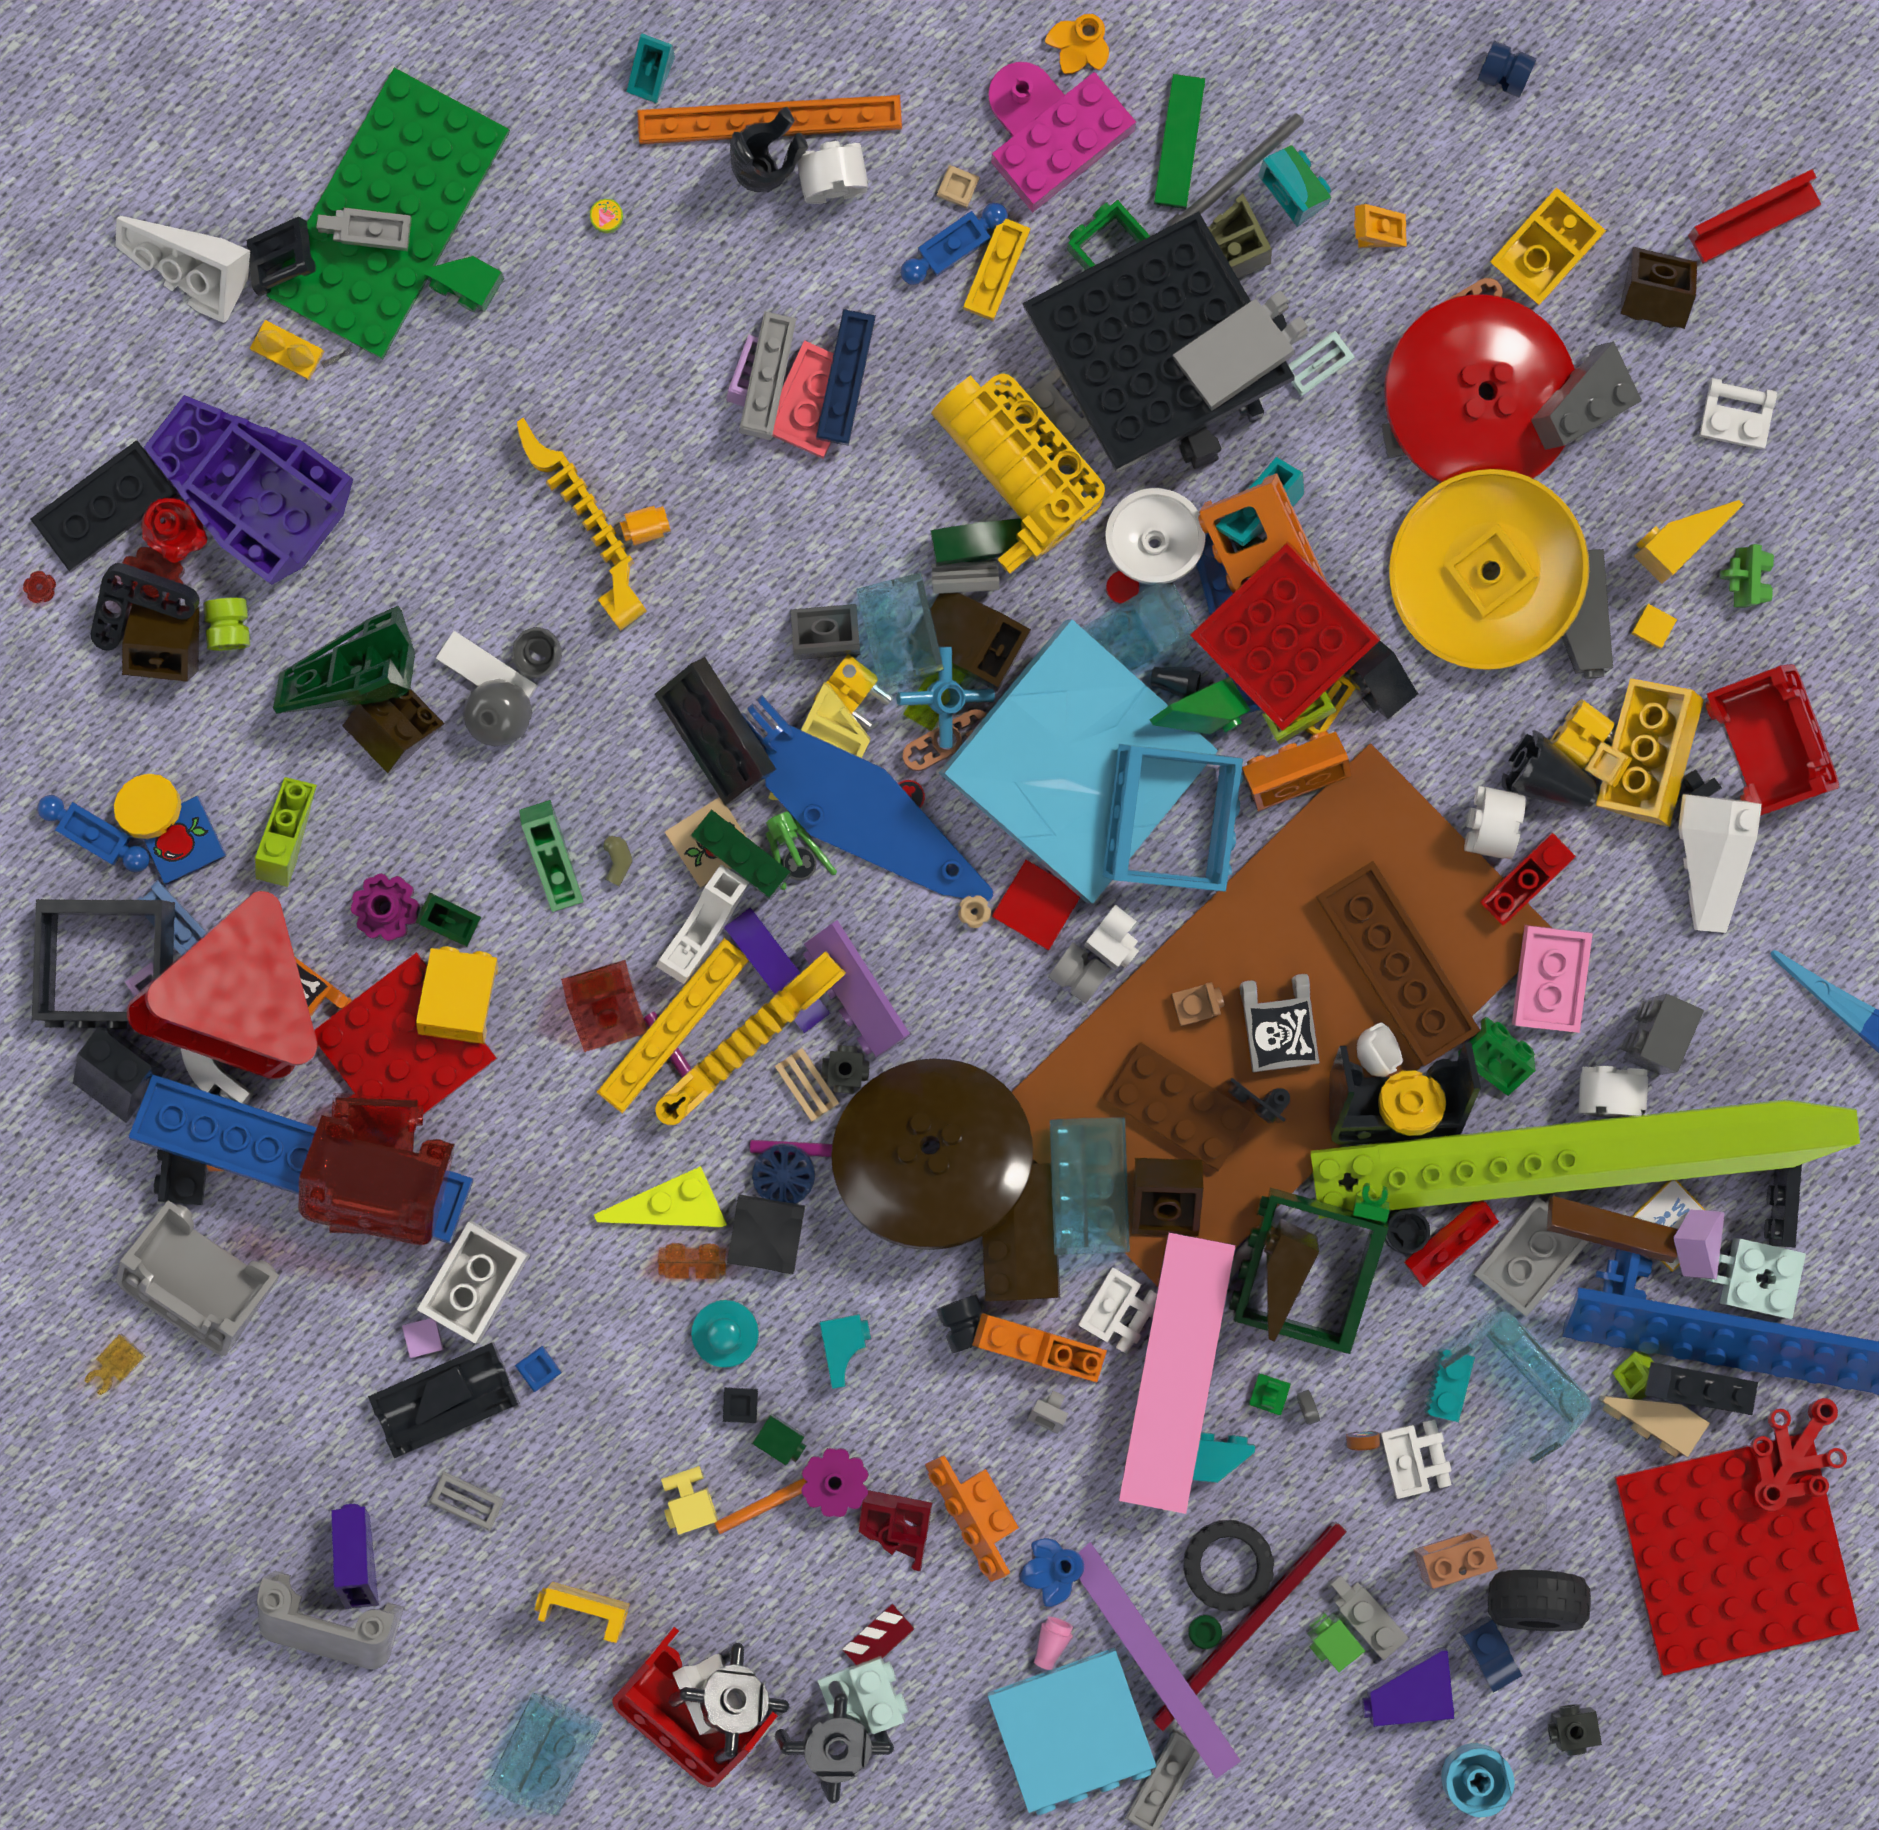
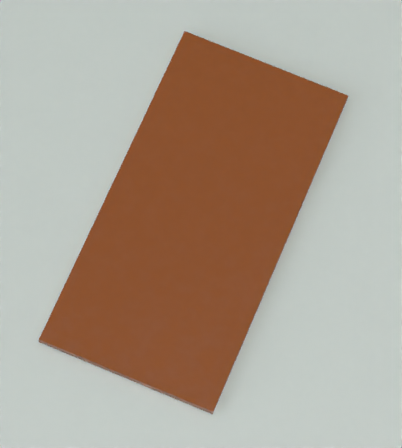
M1371 743L1350 762V777L1326 785L1227 882L1226 892H1216L1012 1091L1023 1108L1030 1125L1034 1161L1037 1164L1054 1163L1055 1182L1157 1287L1159 1286L1168 1235L1132 1234L1135 1158L1200 1159L1105 1100L1140 1043H1143L1254 1113V1116L1219 1171L1202 1161L1204 1189L1199 1236H1189L1235 1245L1236 1249L1250 1235L1252 1227L1257 1228L1259 1226L1262 1216L1257 1215L1258 1205L1261 1196H1268L1270 1187L1293 1193L1313 1173L1311 1151L1339 1148L1341 1146L1332 1141L1329 1129V1074L1340 1046H1347L1349 1062L1361 1066L1364 1077H1380L1371 1075L1361 1065L1357 1057V1041L1362 1032L1379 1023H1383L1394 1034L1403 1058L1402 1064L1396 1067L1397 1071L1385 1077H1390L1401 1071H1417L1422 1066L1316 899V896L1374 861L1471 1016L1479 1011L1519 971L1524 926L1552 928L1528 903L1504 926L1493 917L1480 901L1503 877L1480 854L1464 851L1466 839ZM1299 974H1307L1310 983V1001L1319 1064L1252 1072L1244 1007L1239 988L1240 984L1251 980L1256 982L1258 1004L1295 999L1292 977ZM1212 982L1214 989L1220 988L1225 1007L1220 1008L1221 1015L1180 1026L1171 996L1172 993ZM1229 1078L1235 1079L1260 1100H1263L1271 1090L1277 1088L1287 1090L1290 1094V1102L1280 1114L1286 1120L1281 1123L1276 1121L1270 1124L1254 1112L1257 1106L1248 1100L1242 1103L1228 1092L1231 1086L1225 1081Z

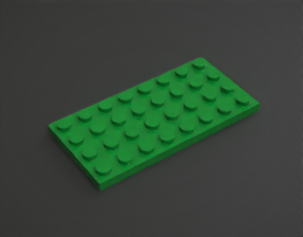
M394 67L307 221L310 252L316 265V271L308 276L299 275L271 288V292L266 294L267 298L383 360L427 282L424 274L426 269L436 266L507 139L510 129ZM344 208L409 215L412 219L408 251L343 244L334 241V234L318 232V215L336 217V211L344 210ZM295 257L285 261L281 269L296 263Z

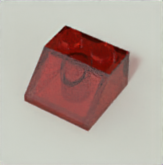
M626 960L561 979L567 1007L584 1052L647 1032V1026Z

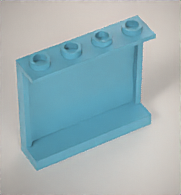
M1115 1647L987 1692L1029 1813L1036 1811L1037 1815L1045 1814L1056 1809L1055 1803L1068 1799L1069 1803L1081 1801L1088 1797L1087 1792L1100 1788L1101 1792L1112 1790L1120 1786V1780L1132 1777L1133 1781L1145 1778L1152 1774L1150 1769L1157 1767Z

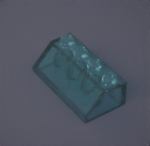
M1125 1118L1050 1120L1054 1255L1130 1252Z

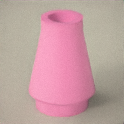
M1051 1616L1047 1618L1046 1623H1042L1037 1654L1034 1660L1037 1666L1053 1670L1056 1661L1073 1638L1071 1634L1073 1626L1062 1619Z

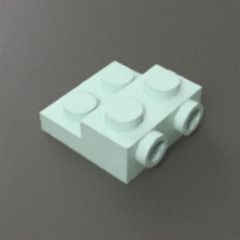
M881 1656L818 1679L830 1714H833L834 1699L829 1692L828 1686L832 1681H839L848 1697L847 1714L858 1718L868 1734H876L905 1722L904 1714L908 1713L905 1699L902 1693L896 1695L892 1682L896 1681L893 1667L890 1661L884 1663Z

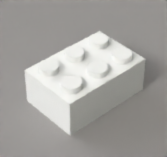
M468 1221L417 1310L471 1342L479 1343L530 1254L477 1223Z

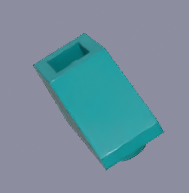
M1201 1432L1192 1480L1218 1483L1255 1453V1445L1249 1444L1248 1437L1228 1435V1441L1221 1442L1220 1440H1214V1433Z

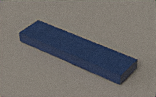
M843 309L816 440L849 446L876 315Z

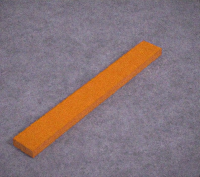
M900 95L637 110L639 144L732 139V134L740 132L746 125L771 122L783 107L789 108L795 122L782 136H794L797 133L812 135L902 129Z

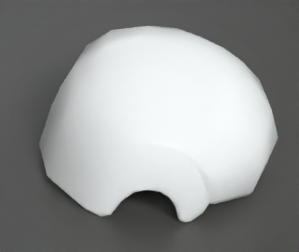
M1379 1023L1365 1030L1359 1036L1357 1041V1057L1361 1065L1371 1075L1385 1077L1397 1071L1396 1067L1402 1064L1403 1058L1399 1044L1389 1027Z

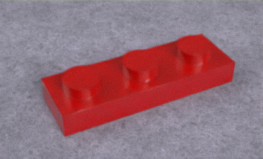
M1484 1200L1474 1201L1448 1225L1440 1229L1423 1249L1413 1253L1404 1263L1415 1279L1425 1287L1497 1225L1499 1220Z

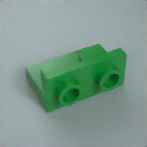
M1485 1016L1480 1021L1481 1031L1469 1041L1472 1044L1477 1072L1509 1096L1536 1071L1535 1054L1526 1042H1519L1512 1037L1503 1024L1500 1022L1494 1023Z

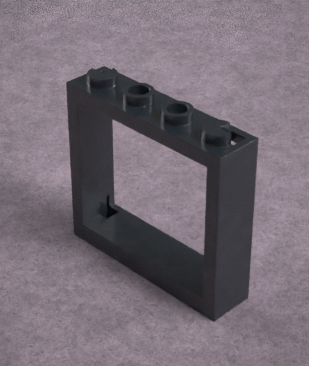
M36 899L32 1020L45 1021V1028H64V1022H75V1028H96V1022H107V1028L127 1029V1023H129L127 1012L55 1011L58 915L155 916L154 980L173 963L175 902L164 900Z

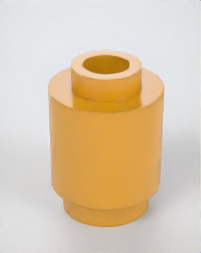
M655 505L626 513L624 514L626 521L620 522L625 541L632 540L634 546L662 538L664 533L671 532L664 506L655 508Z

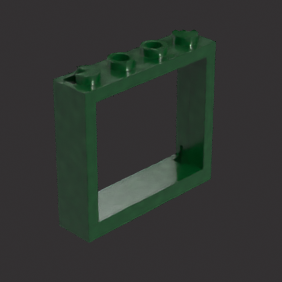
M1270 1187L1268 1196H1261L1258 1205L1257 1215L1262 1216L1259 1227H1252L1247 1246L1252 1248L1249 1260L1243 1258L1238 1273V1278L1243 1279L1240 1291L1234 1290L1230 1299L1229 1309L1234 1310L1233 1321L1268 1331L1267 1313L1248 1308L1247 1304L1265 1247L1263 1242L1271 1227L1278 1203L1370 1230L1339 1333L1287 1318L1279 1333L1283 1336L1351 1354L1388 1232V1223L1354 1216L1352 1210Z

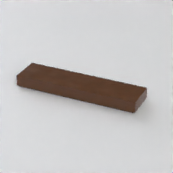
M1555 1196L1548 1201L1547 1231L1673 1263L1677 1259V1250L1674 1242V1236L1678 1231L1676 1228Z

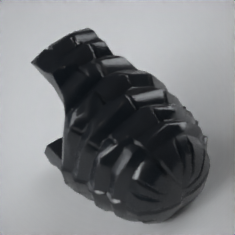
M783 107L771 122L749 124L740 132L732 134V139L730 140L731 168L738 183L747 190L754 192L766 191L768 193L779 187L794 171L797 162L808 149V144L802 133H797L789 145L780 169H778L776 161H774L769 153L768 146L774 140L784 135L795 122L788 107Z

